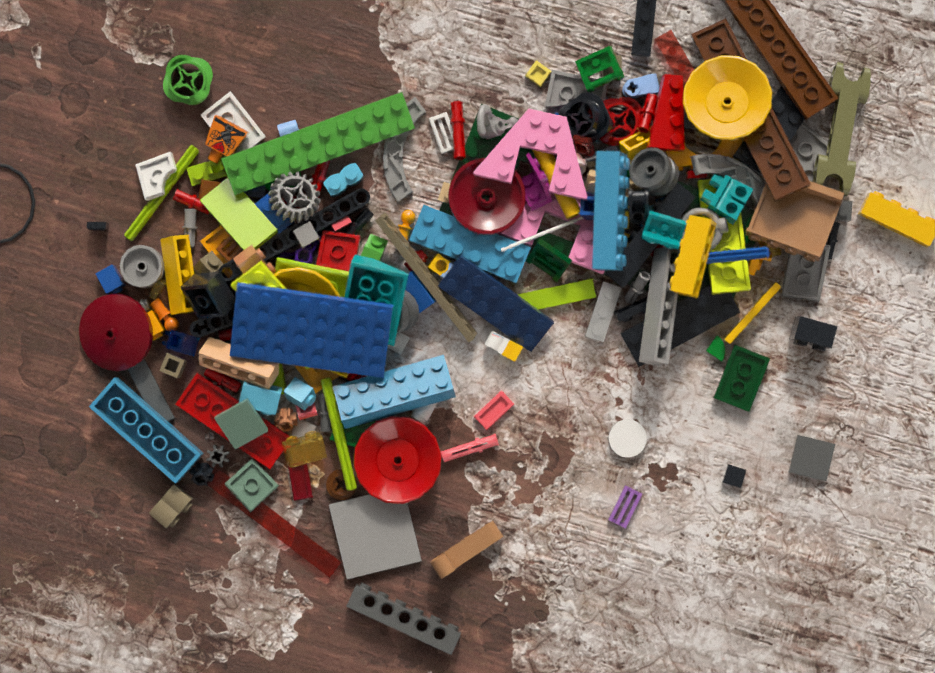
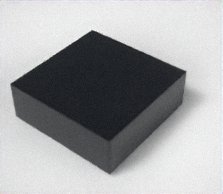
M87 222V229L90 231H108L109 223Z
M727 464L722 482L741 488L747 470Z

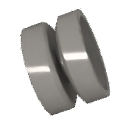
M133 246L126 250L121 258V274L125 281L132 286L140 288L153 287L164 276L163 257L158 251L149 246ZM142 263L145 264V269L143 270L139 269V266L143 265Z

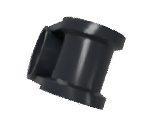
M629 189V219L634 224H643L647 220L649 189L645 191Z

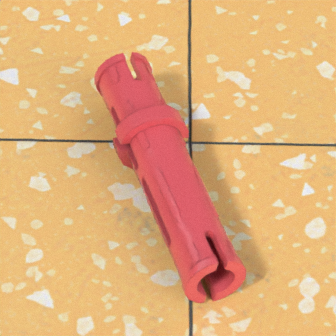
M496 434L481 439L478 437L475 438V441L441 451L445 463L478 451L481 453L485 449L498 446L499 443Z

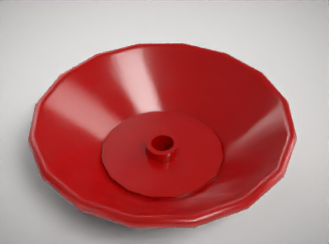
M391 416L374 422L362 433L355 447L354 469L359 483L371 496L385 503L405 504L420 499L434 486L440 474L442 454L436 437L424 424L410 417ZM397 456L402 459L399 464L394 462V458Z

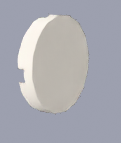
M624 419L612 426L608 441L611 449L616 454L622 457H633L644 449L647 435L640 423Z

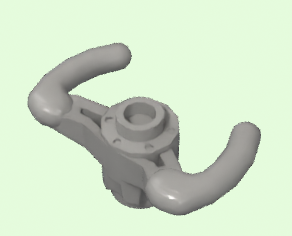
M482 104L477 115V131L481 138L491 139L502 135L505 129L513 127L518 122V119L511 117L508 120L496 117L492 114L489 105Z

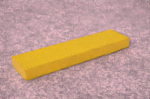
M774 282L723 340L727 344H731L780 290L781 286Z

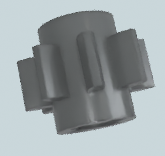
M213 445V451L207 450L210 458H207L206 461L211 460L213 462L212 467L219 464L222 468L223 461L229 462L226 455L230 451L225 452L223 450L224 445L220 449ZM216 451L223 454V457L220 458L221 461L214 459L213 456L216 455Z

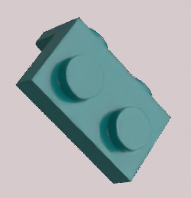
M649 211L642 239H645L648 243L664 245L668 249H679L687 223L677 218Z

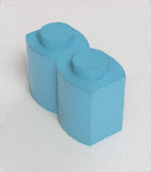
M352 163L344 167L340 173L329 176L323 184L330 195L335 197L344 193L348 187L360 183L364 175L357 164Z

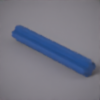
M759 247L709 252L707 264L768 258L769 248Z

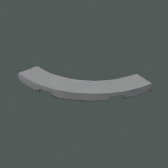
M416 97L407 103L413 124H415L426 111ZM410 130L386 139L384 145L383 162L385 177L397 203L413 193L403 169V149Z
M716 154L690 156L695 175L716 174L723 177L728 175L731 179L753 188L749 197L754 203L755 208L757 207L765 185L762 179L749 167L728 156Z

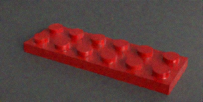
M196 373L175 405L228 440L214 418L216 415L238 404L239 401L199 373ZM260 416L267 426L268 432L242 445L239 449L271 469L292 437Z

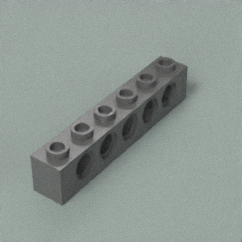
M356 584L346 607L452 655L461 635V632L458 631L459 627L451 623L445 625L441 623L442 619L434 615L430 617L423 615L424 611L419 608L413 607V609L406 607L407 603L399 599L393 601L388 598V594L382 591H378V593L371 591L372 587L367 584ZM371 596L375 599V604L367 606L364 599ZM385 604L390 605L393 609L392 613L384 614L382 606ZM406 612L410 615V620L402 622L399 619V615ZM422 620L427 623L428 627L425 630H419L416 624ZM436 629H443L445 636L443 638H436L434 631Z

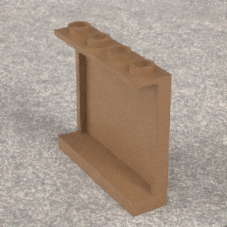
M810 181V186L775 202L765 184L750 225L746 229V236H749L748 238L755 242H766L771 248H783L788 254L802 255L808 261H820L842 204L844 193Z

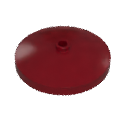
M485 158L475 159L462 166L450 183L448 203L451 213L456 221L470 232L480 235H494L504 232L516 223L524 209L526 198L524 184L515 170L511 184L475 176L473 174ZM488 196L489 201H485V199H482V197Z
M109 294L95 299L84 310L79 324V338L86 355L96 365L111 371H122L136 366L147 356L152 345L153 328L148 313L140 303L126 295Z

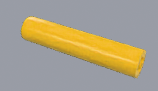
M532 150L550 185L556 158L553 154ZM554 194L567 220L580 214V206L576 198Z

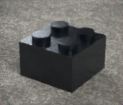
M220 271L193 274L180 287L198 319L223 317L235 306L236 299Z
M797 316L794 319L789 339L794 340L793 344L804 347L809 344L812 345L811 349L823 352L826 349H832L838 326Z

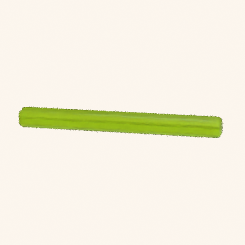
M193 145L189 146L176 164L177 171L166 180L164 187L165 195L149 200L124 234L127 239L133 241L199 153L196 147Z
M325 378L321 380V385L346 489L354 490L357 488L332 381L331 378Z

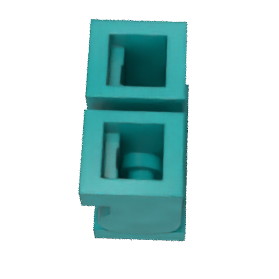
M714 174L709 185L718 190L714 194L705 189L700 200L708 205L707 209L712 210L721 217H725L727 222L734 225L753 188L731 179L728 175H725L723 178Z

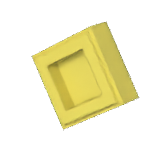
M536 60L525 77L541 87L552 71Z

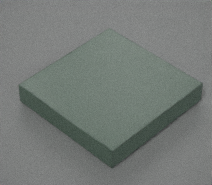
M248 398L216 415L214 418L235 449L268 432L267 426Z
M253 458L224 484L250 513L279 487Z

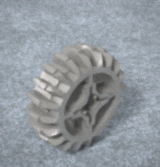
M291 171L288 173V176L283 173L281 178L275 179L270 187L271 191L268 193L269 197H271L269 203L273 204L272 210H278L276 216L283 215V221L286 218H290V223L294 219L300 223L302 219L306 221L309 216H314V211L318 210L319 206L317 204L321 201L318 198L320 191H316L317 184L312 185L313 179L306 180V174L300 177L299 172H296L295 176H293ZM297 192V195H296L297 198L294 199V202L292 203V202H291L292 199H293L292 197H293V196L295 195V193Z

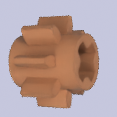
M288 407L281 408L279 413L274 415L275 426H279V429L282 431L292 430L293 425H298L297 412H293Z

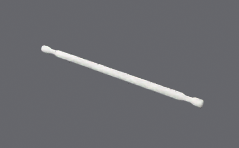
M581 216L503 247L501 252L571 225L584 218Z

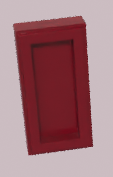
M307 460L288 463L294 501L313 498Z

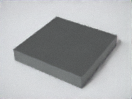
M797 435L788 472L827 481L835 444Z

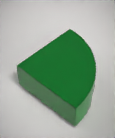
M716 335L706 351L721 362L725 356V345L722 339Z

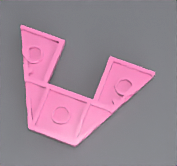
M528 109L473 173L475 176L511 184L520 147L557 155L549 192L587 201L584 182L567 117Z
M586 192L587 196H595ZM551 193L552 202L534 211H531L529 205L526 204L516 223L506 231L498 234L518 242L537 234L544 213L565 221L577 219L581 216L579 214L567 220L554 193ZM576 198V200H577V202H578V204H579V206H580V204H581V199H577V198ZM583 219L573 223L580 226L569 255V258L572 259L571 263L603 275L605 271L592 269L594 220ZM534 239L523 244L531 247Z

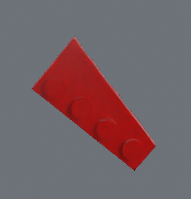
M664 74L660 83L657 97L658 103L653 116L655 117L649 134L651 135L646 149L658 148L664 151L682 152L685 150L683 76Z

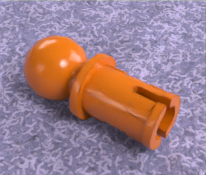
M160 298L154 300L150 307L158 315L159 321H165L164 327L167 331H176L179 327V321L175 317H170V311L164 306Z

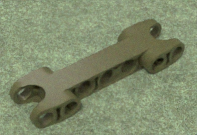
M836 62L829 85L838 99L835 101L826 155L818 154L816 157L813 182L823 185L826 177H834L839 182L840 192L847 196L856 171V162L848 160L857 104H866L868 100L871 70L870 68L863 67L858 80L850 81L845 77L843 63Z

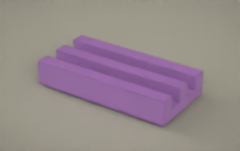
M625 485L608 520L626 528L642 493ZM629 491L630 494L618 518L615 519L614 516L626 492ZM635 494V495H637V496H636V498H635V500H634V502H633V504H632V506H631V508H630V510H629V512H628V514H627V516H626V519H625V521H624V523H623V522H621V519H622V517H623V515H624V513H625V511H626V509H627V507H628V505H629V503H630V501H631L633 495Z

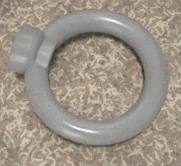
M707 208L692 209L680 219L686 221L689 219V215H703L717 223L710 251L719 244L723 233L728 232L726 218H719L715 212Z

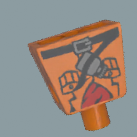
M215 115L205 145L212 148L208 159L218 164L222 154L225 156L232 155L250 132L219 115Z

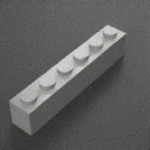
M666 247L654 249L639 362L669 365L678 294L670 290V279L675 273V260L680 254L678 249H668Z

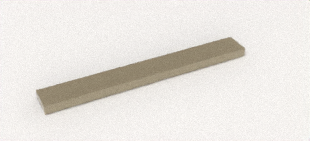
M384 212L375 220L468 343L474 340L477 331L448 293L438 287V280Z

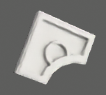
M168 152L136 164L145 200L149 201L165 195L164 187L166 180L177 171L173 153Z

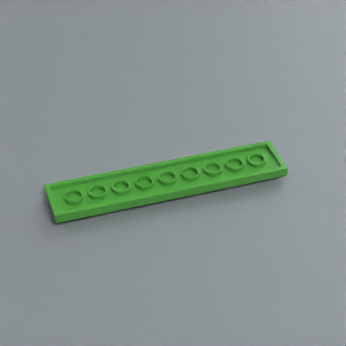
M400 92L221 158L234 195L272 182L276 178H281L283 173L288 176L290 171L292 174L415 129L403 93Z

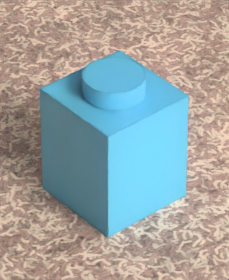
M296 377L283 391L288 401L304 411L316 399L314 389Z

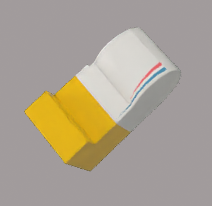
M491 331L485 342L486 346L513 362L516 361L523 346Z

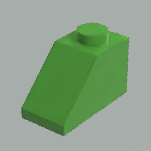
M370 233L361 256L381 261L388 240Z

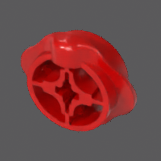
M622 97L603 101L613 120L614 126L616 123L614 119L616 117H623L626 113L623 119V126L618 125L599 138L603 143L616 146L619 145L620 141L639 132L637 126L640 121V111L642 108L636 100ZM617 105H623L627 107L626 110L619 115L613 113L610 110L611 107ZM631 111L636 119L634 129L626 122V118ZM619 128H623L629 133V135L622 138L611 136Z

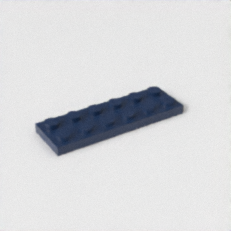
M462 255L459 256L438 284V287L530 352L533 351L554 324L551 318Z

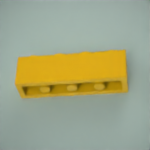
M877 191L867 194L858 215L924 247H930L935 237V220L928 216L923 218L918 215V211L912 208L907 210L901 207L902 204L896 200L891 199V201L884 199L883 194Z
M689 215V219L686 220L687 225L684 238L680 241V254L674 264L675 273L670 279V290L676 294L698 298L717 223L711 219Z
M177 235L160 239L171 315L194 312L180 288L194 274L189 235Z

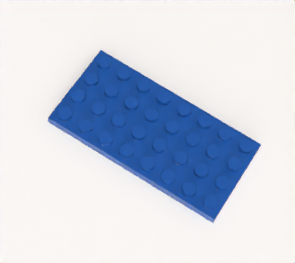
M238 282L230 356L383 378L393 305Z

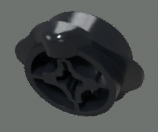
M582 93L559 110L560 116L567 117L572 140L578 145L586 146L594 143L611 131L614 126L603 100L594 93Z

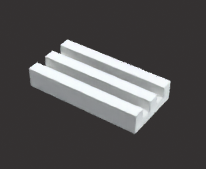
M447 112L429 118L441 155L454 150L453 146H450L441 118L445 117L453 140L452 125L450 124ZM435 120H437L439 123L443 138L447 146L446 149H444L442 146L438 131L434 123Z

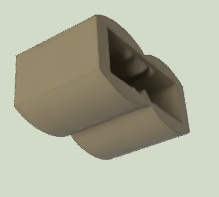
M174 484L149 514L165 528L169 526L173 528L180 520L178 515L182 511L186 513L193 505L191 503L193 498L177 484Z

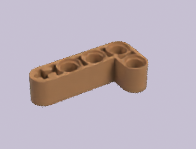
M492 520L434 558L430 563L440 579L452 573L457 567L501 539L503 535Z

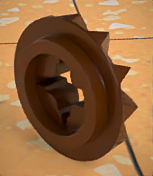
M342 469L333 471L326 481L328 493L338 500L350 498L356 489L347 491L340 488L336 491L338 482L335 478L343 481L344 477Z

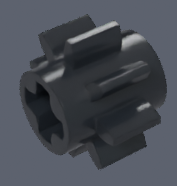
M197 463L190 471V474L193 475L191 481L198 486H208L209 481L212 482L215 476L212 474L214 468H211L207 463Z

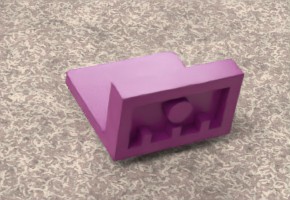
M528 153L526 157L532 173L522 177L521 180L525 188V200L531 211H534L552 202L549 192L550 185L544 171H541L538 160L536 158L532 159L530 153Z

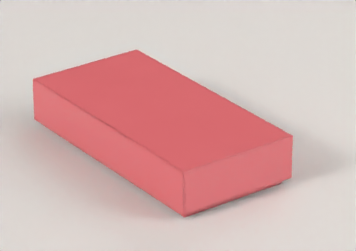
M501 390L474 418L488 430L514 403Z

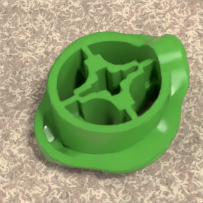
M188 55L175 56L166 67V75L163 81V89L166 96L175 102L189 105L202 103L209 95L213 77L212 68L207 61ZM193 64L199 70L188 73L182 65ZM178 69L181 79L173 86L172 77L175 70ZM203 74V86L198 91L195 80ZM185 75L188 77L192 76L191 85L188 83L184 84ZM186 86L194 95L184 96L178 93L177 90Z

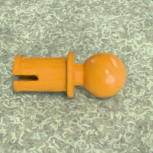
M411 210L402 212L401 220L403 224H398L399 231L407 241L410 231L413 230V228H410V224L414 223L416 219L415 213Z

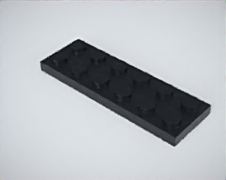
M781 85L772 98L771 107L790 142L805 118ZM743 141L733 155V158L742 162L763 178Z
M708 285L699 291L698 298L688 296L677 302L671 350L741 313L730 293L711 294V286ZM644 320L620 333L638 367L646 364L639 362Z

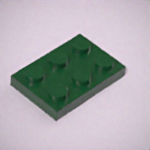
M734 344L713 398L750 412L770 358Z

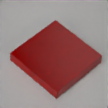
M322 230L316 265L349 272L354 255H358L361 236Z

